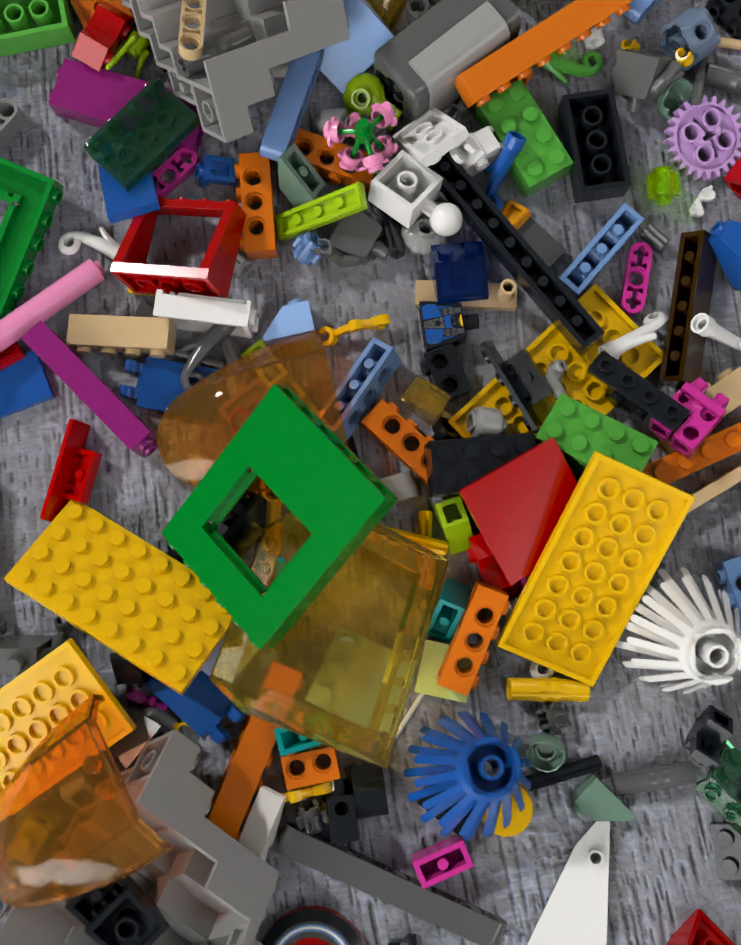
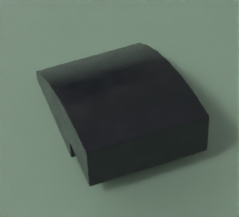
M108 856L68 897L65 908L86 926L84 932L98 945H152L169 928L168 922L153 901L111 856Z

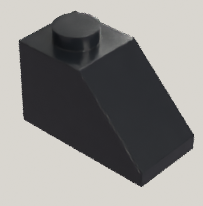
M117 653L110 654V662L117 685L126 684V689L142 688V683L149 682L150 675Z

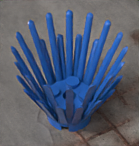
M460 711L458 716L473 734L446 714L440 715V720L437 723L459 739L427 726L422 727L420 732L425 734L422 737L424 742L448 750L415 745L409 746V753L419 754L414 757L415 763L440 766L405 769L403 774L404 777L427 776L414 780V786L417 788L432 785L408 794L410 802L441 792L422 803L425 810L432 808L420 817L424 823L457 803L438 821V824L444 827L440 831L442 836H448L473 808L459 832V835L464 836L463 841H470L487 809L488 813L482 836L490 837L494 834L501 801L503 827L506 828L510 825L512 819L511 793L514 796L519 811L521 812L524 809L525 804L518 781L528 790L531 789V781L526 778L525 771L521 769V767L531 766L529 758H520L522 755L519 749L523 743L519 737L510 746L508 725L504 721L500 722L499 738L492 720L486 713L480 712V716L488 735L469 712ZM485 762H488L492 767L490 776L484 771Z

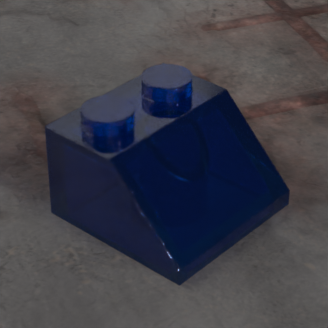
M482 241L431 245L430 272L437 304L489 299L487 262Z

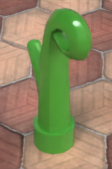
M592 50L587 51L583 55L581 64L556 54H551L552 60L542 66V68L552 73L563 84H567L568 81L563 73L579 77H591L601 71L604 60L599 52ZM588 59H593L595 65L590 66Z

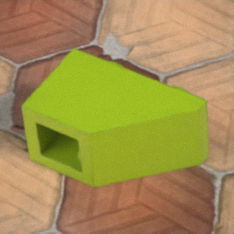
M460 495L435 504L433 509L444 539L449 544L448 550L450 555L470 548L468 538L472 537L473 534Z

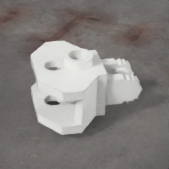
M486 126L475 133H469L470 136L459 147L450 151L453 160L460 164L471 177L487 168L496 159L504 146L503 143H499L493 134L495 130L492 126Z

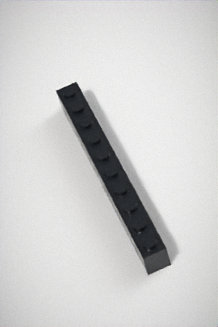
M450 152L443 155L436 164L428 166L432 171L443 177L440 192L450 203L460 209L462 217L576 352L582 356L599 343L605 333L603 329L466 170L453 160Z

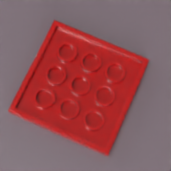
M554 437L548 438L458 490L510 586L532 573L578 484Z

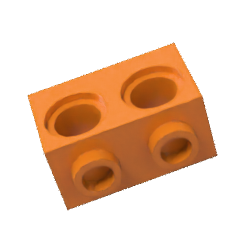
M327 742L281 756L287 790L341 778L335 742ZM327 754L331 758V764L326 767L320 766L316 761L317 756ZM293 760H300L304 763L305 769L300 773L294 772L291 769L290 763Z

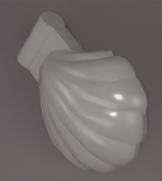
M435 200V201H434L436 204H441V203H442V202H440V201H438V200ZM424 213L409 229L402 225L400 234L404 245L416 255L428 256L437 254L447 244V237L440 236L433 231L430 226V217Z

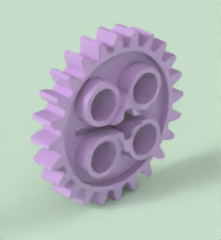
M703 95L702 103L698 106L693 105L691 99L689 103L686 101L681 104V109L678 108L673 111L674 117L667 121L672 127L664 130V133L670 135L669 138L663 141L664 144H670V148L665 151V154H673L669 163L677 161L678 165L675 170L678 171L684 168V177L693 173V180H697L701 176L703 181L710 179V177L715 179L720 176V173L723 175L729 172V168L733 167L736 163L734 159L741 157V153L737 150L741 149V132H739L741 123L736 122L740 113L732 115L731 112L734 106L732 105L726 109L725 99L717 104L716 96L708 100L707 96ZM705 116L710 118L711 126L706 123ZM685 129L690 132L691 140L685 136ZM719 137L723 140L724 147L719 144ZM698 151L702 152L704 161L699 159Z

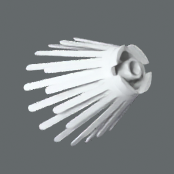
M681 567V573L684 576L682 577V582L699 609L698 611L665 569H658V574L665 581L660 584V587L682 612L649 584L645 591L650 596H643L642 601L658 614L638 603L635 610L656 624L633 614L630 618L633 623L628 622L625 629L663 645L634 637H627V642L618 640L616 647L673 661L633 658L631 661H623V665L628 668L682 671L638 677L641 681L647 682L675 680L659 685V687H663L661 690L665 692L692 686L683 692V694H688L703 687L706 689L712 685L730 682L734 679L731 675L735 670L741 671L740 615L737 607L734 610L733 624L727 592L718 590L722 608L721 612L713 587L708 577L702 574V580L714 611V616L688 569Z

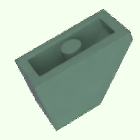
M295 143L291 144L278 159L279 188L294 207L313 200L326 185Z
M592 773L569 796L575 802L572 807L583 818L587 815L593 821H633L636 818Z

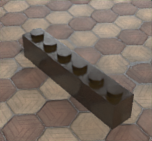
M706 230L681 233L659 380L674 389H681L686 382L690 384L701 375L706 337L694 333L691 330L690 324L695 315L699 313L709 315L717 257L708 241L711 234Z

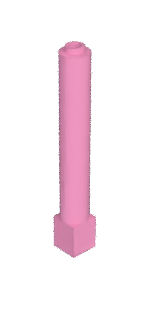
M91 259L86 260L0 319V353L21 339L40 320L42 322L47 321L105 280L103 274L106 271L97 260L94 262Z

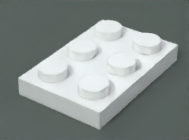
M434 108L432 111L428 109L392 137L399 147L428 167L439 162L442 156L451 149L459 147L470 135L465 126L437 108Z

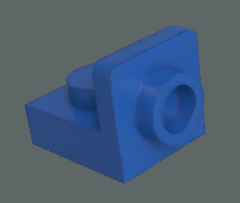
M205 154L202 160L196 164L195 177L199 179V187L204 188L208 183L233 186L235 184V159Z

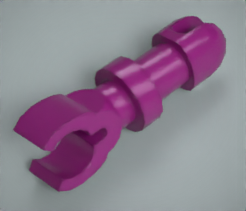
M130 689L126 696V700L140 706L160 708L165 712L167 709H170L165 703L158 701V697L153 695L149 697L136 689Z

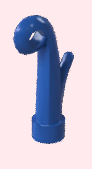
M512 130L507 132L503 141L504 146L496 159L484 171L485 174L491 173L485 194L500 211L503 208V201L497 192L518 152L522 151L527 141L525 136Z

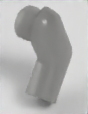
M562 359L552 361L545 375V380L553 391V396L556 400L561 393L567 394L560 382L564 371L567 370V364Z

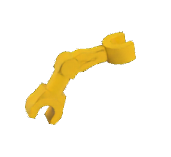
M380 314L370 319L350 320L348 324L337 329L324 326L318 331L319 334L329 333V339L322 342V346L332 347L338 342V338L341 335L366 329L382 330L386 328L385 325H389L391 322L388 314Z
M331 781L300 789H293L281 794L286 796L285 802L296 803L308 797L324 795L333 791Z

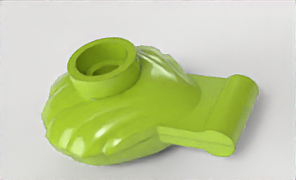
M363 73L354 76L345 86L343 100L344 107L349 114L356 112L360 117L365 113L370 116L374 103L383 104V102L387 101L392 105L397 121L401 117L403 111L387 100L384 84L379 77ZM388 125L386 128L392 131L394 127Z

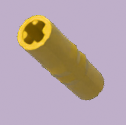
M508 677L506 696L511 701H537L541 703L547 701L553 703L561 701L588 702L590 686L575 679Z

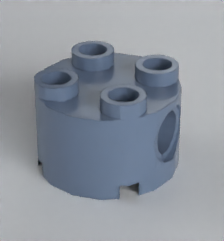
M703 7L685 10L664 24L659 31V34L662 33V38L659 39V46L663 55L673 57L672 60H676L675 53L678 48L685 49L686 54L684 57L688 52H692L694 56L693 63L688 67H682L681 71L689 70L715 51L716 46L721 42L719 33L715 31L709 19L708 11Z

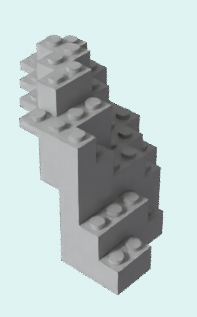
M120 0L122 6L132 9L139 35L150 40L157 66L168 71L174 96L195 105L203 132L225 143L254 132L252 127L253 115L248 106L275 96L273 89L275 82L269 70L270 68L350 39L348 31L349 21L345 14L344 0H207L204 42L244 26L250 27L255 35L256 42L203 61L205 70L186 77L181 72L177 63L182 0ZM197 3L188 4L190 8L194 9L201 7ZM195 23L186 24V26L191 29H196L199 27V25ZM187 43L184 45V47L187 49L197 47L195 44Z
M174 729L147 742L133 767L105 779L93 803L79 808L67 832L54 837L40 862L25 869L0 913V945H98L84 932L86 926L65 908L68 897L108 856H111L135 880L169 924V928L152 945H263L256 940L255 936L266 916V907L270 897L276 890V881L280 872L204 817L211 809V800L215 791L191 774L198 761L196 758L201 748Z

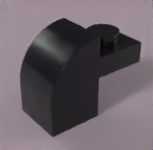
M711 704L697 718L684 744V747L690 751L689 756L697 764L705 766L712 771L720 765V748L733 735V719Z

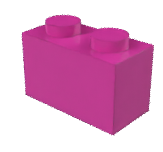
M457 834L411 854L412 864L423 889L474 867L462 837H459Z

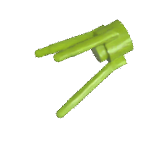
M133 30L117 49L116 55L103 69L110 70L125 53L134 59L140 56L133 78L139 79L144 62L150 54L146 50L149 45L148 41Z

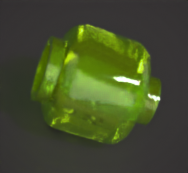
M673 166L653 168L652 173L646 178L647 197L651 201H656L658 206L672 204V199L679 197L681 194L680 173L673 170Z

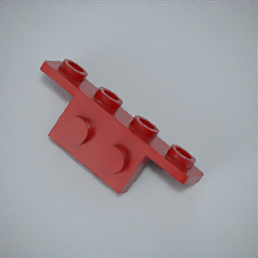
M69 419L40 519L52 522L69 500L88 504L103 455L84 449L90 425L75 419Z

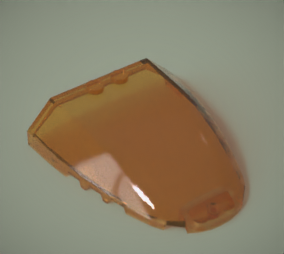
M319 330L292 337L247 354L203 378L175 398L162 415L157 433L158 450L167 469L186 484L196 487L273 384L289 387L349 448ZM257 476L245 493L274 492Z
M93 694L52 729L30 753L0 794V901L15 908H32L74 898L124 878L174 848L172 843L163 841L140 818L97 724L98 707L105 701L103 695Z

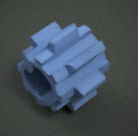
M311 231L302 233L300 236L298 235L292 244L295 247L292 250L295 259L307 266L319 261L323 255L318 256L314 254V249L320 248L323 250L322 244L317 242V240L322 238Z

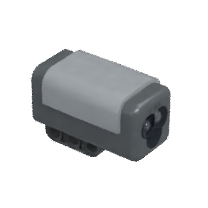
M408 0L406 10L408 26L375 51L374 75L379 77L384 84L387 99L403 111L402 116L409 123L420 117L428 109L432 111L434 108L442 111L451 102L460 97L455 87L456 77L518 37L521 26L520 15L508 0Z

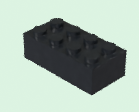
M613 88L563 95L558 106V115L564 148L574 162L569 171L574 203L624 196L631 186V180Z
M534 432L429 441L424 445L429 498L460 495L458 490L535 447Z

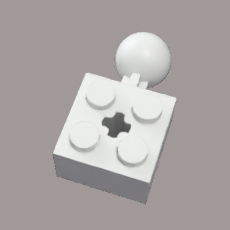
M403 150L371 181L368 201L408 229L423 213L430 217L431 228L440 236L454 235L459 231L463 222L462 213L456 205L447 202L441 204L434 202L439 196L443 177L424 166Z

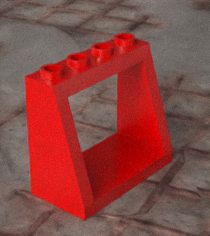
M158 196L161 209L133 218L113 259L110 270L134 293L156 295V290L161 289L166 294H170V291H172L176 295L180 292L228 299L246 218L245 212L237 202L228 199L223 202L212 201L206 198L189 200L184 197L166 199ZM158 215L220 218L199 268L146 264Z

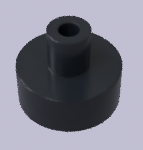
M440 417L432 425L434 432L432 438L434 440L456 439L459 434L448 424L449 419Z

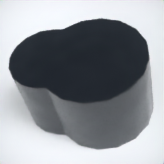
M382 762L352 765L351 774L357 818L363 819L389 815Z

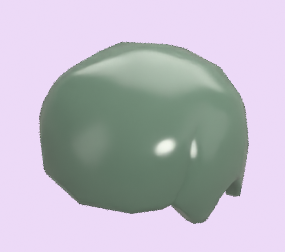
M678 78L672 81L657 99L660 114L667 120L674 117L673 111L678 108L681 109V104L686 101L689 103V100L692 99L694 85L687 79Z
M546 732L535 734L528 740L525 747V757L530 759L531 765L538 771L553 772L565 763L566 751L564 744L555 735Z

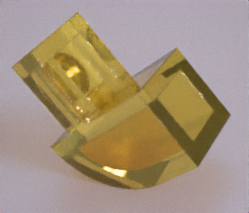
M415 377L400 399L409 405L408 410L415 415L420 412L435 422L449 403L451 396L429 381Z

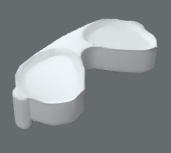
M712 185L703 188L689 208L691 217L701 218L704 215L701 202H710L715 198V191L712 189Z

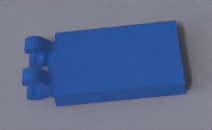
M134 133L124 135L127 150L115 153L114 149L112 150L110 140L100 143L104 159L97 161L107 217L111 224L161 209L148 152L145 147H139Z
M33 350L24 353L25 357L0 371V419L55 398L41 358Z
M147 356L145 364L126 359L124 370H127V373L137 374L138 380L136 388L121 384L119 395H122L121 397L137 400L136 407L141 409L214 421L223 371L198 366L195 372L202 374L206 378L207 387L201 394L191 395L183 389L181 384V373L185 363ZM190 379L191 386H199L200 381L198 379Z
M202 670L199 671L183 695H180L154 677L146 684L149 690L201 738H206L209 734L211 739L218 745L221 742L225 744L231 736L219 724L227 714L233 722L237 723V721L242 722L248 714L234 702L239 695L232 688L226 690Z

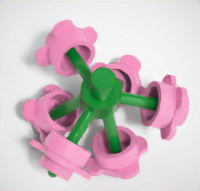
M385 101L383 104L376 102L372 105V121L361 118L356 112L349 115L350 120L347 126H344L343 121H338L336 116L332 117L331 121H326L323 132L329 147H333L334 143H342L345 136L356 140L354 147H346L338 152V156L341 159L339 163L341 168L358 172L368 170L369 174H379V171L384 170L383 164L390 162L389 159L398 151V145L391 141L390 135L377 138L373 135L374 126L384 129L388 125L394 127L398 123L394 109L389 102ZM360 144H365L368 157L363 158V153L359 150Z

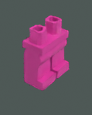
M700 377L690 384L686 382L671 397L690 410L689 415L682 422L683 425L676 432L670 431L652 417L647 428L666 443L672 437L669 445L687 459L694 454L698 446L722 420L725 409L730 401L722 393H717L712 400L704 394L708 390L709 385Z

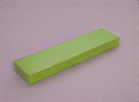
M358 181L275 215L279 240H289L302 233H307V231L315 230L368 209L364 184Z

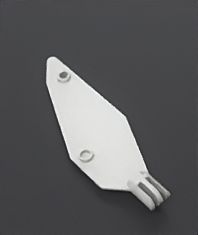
M596 821L574 846L527 945H607L609 821ZM593 853L600 854L598 861L594 862L590 859Z

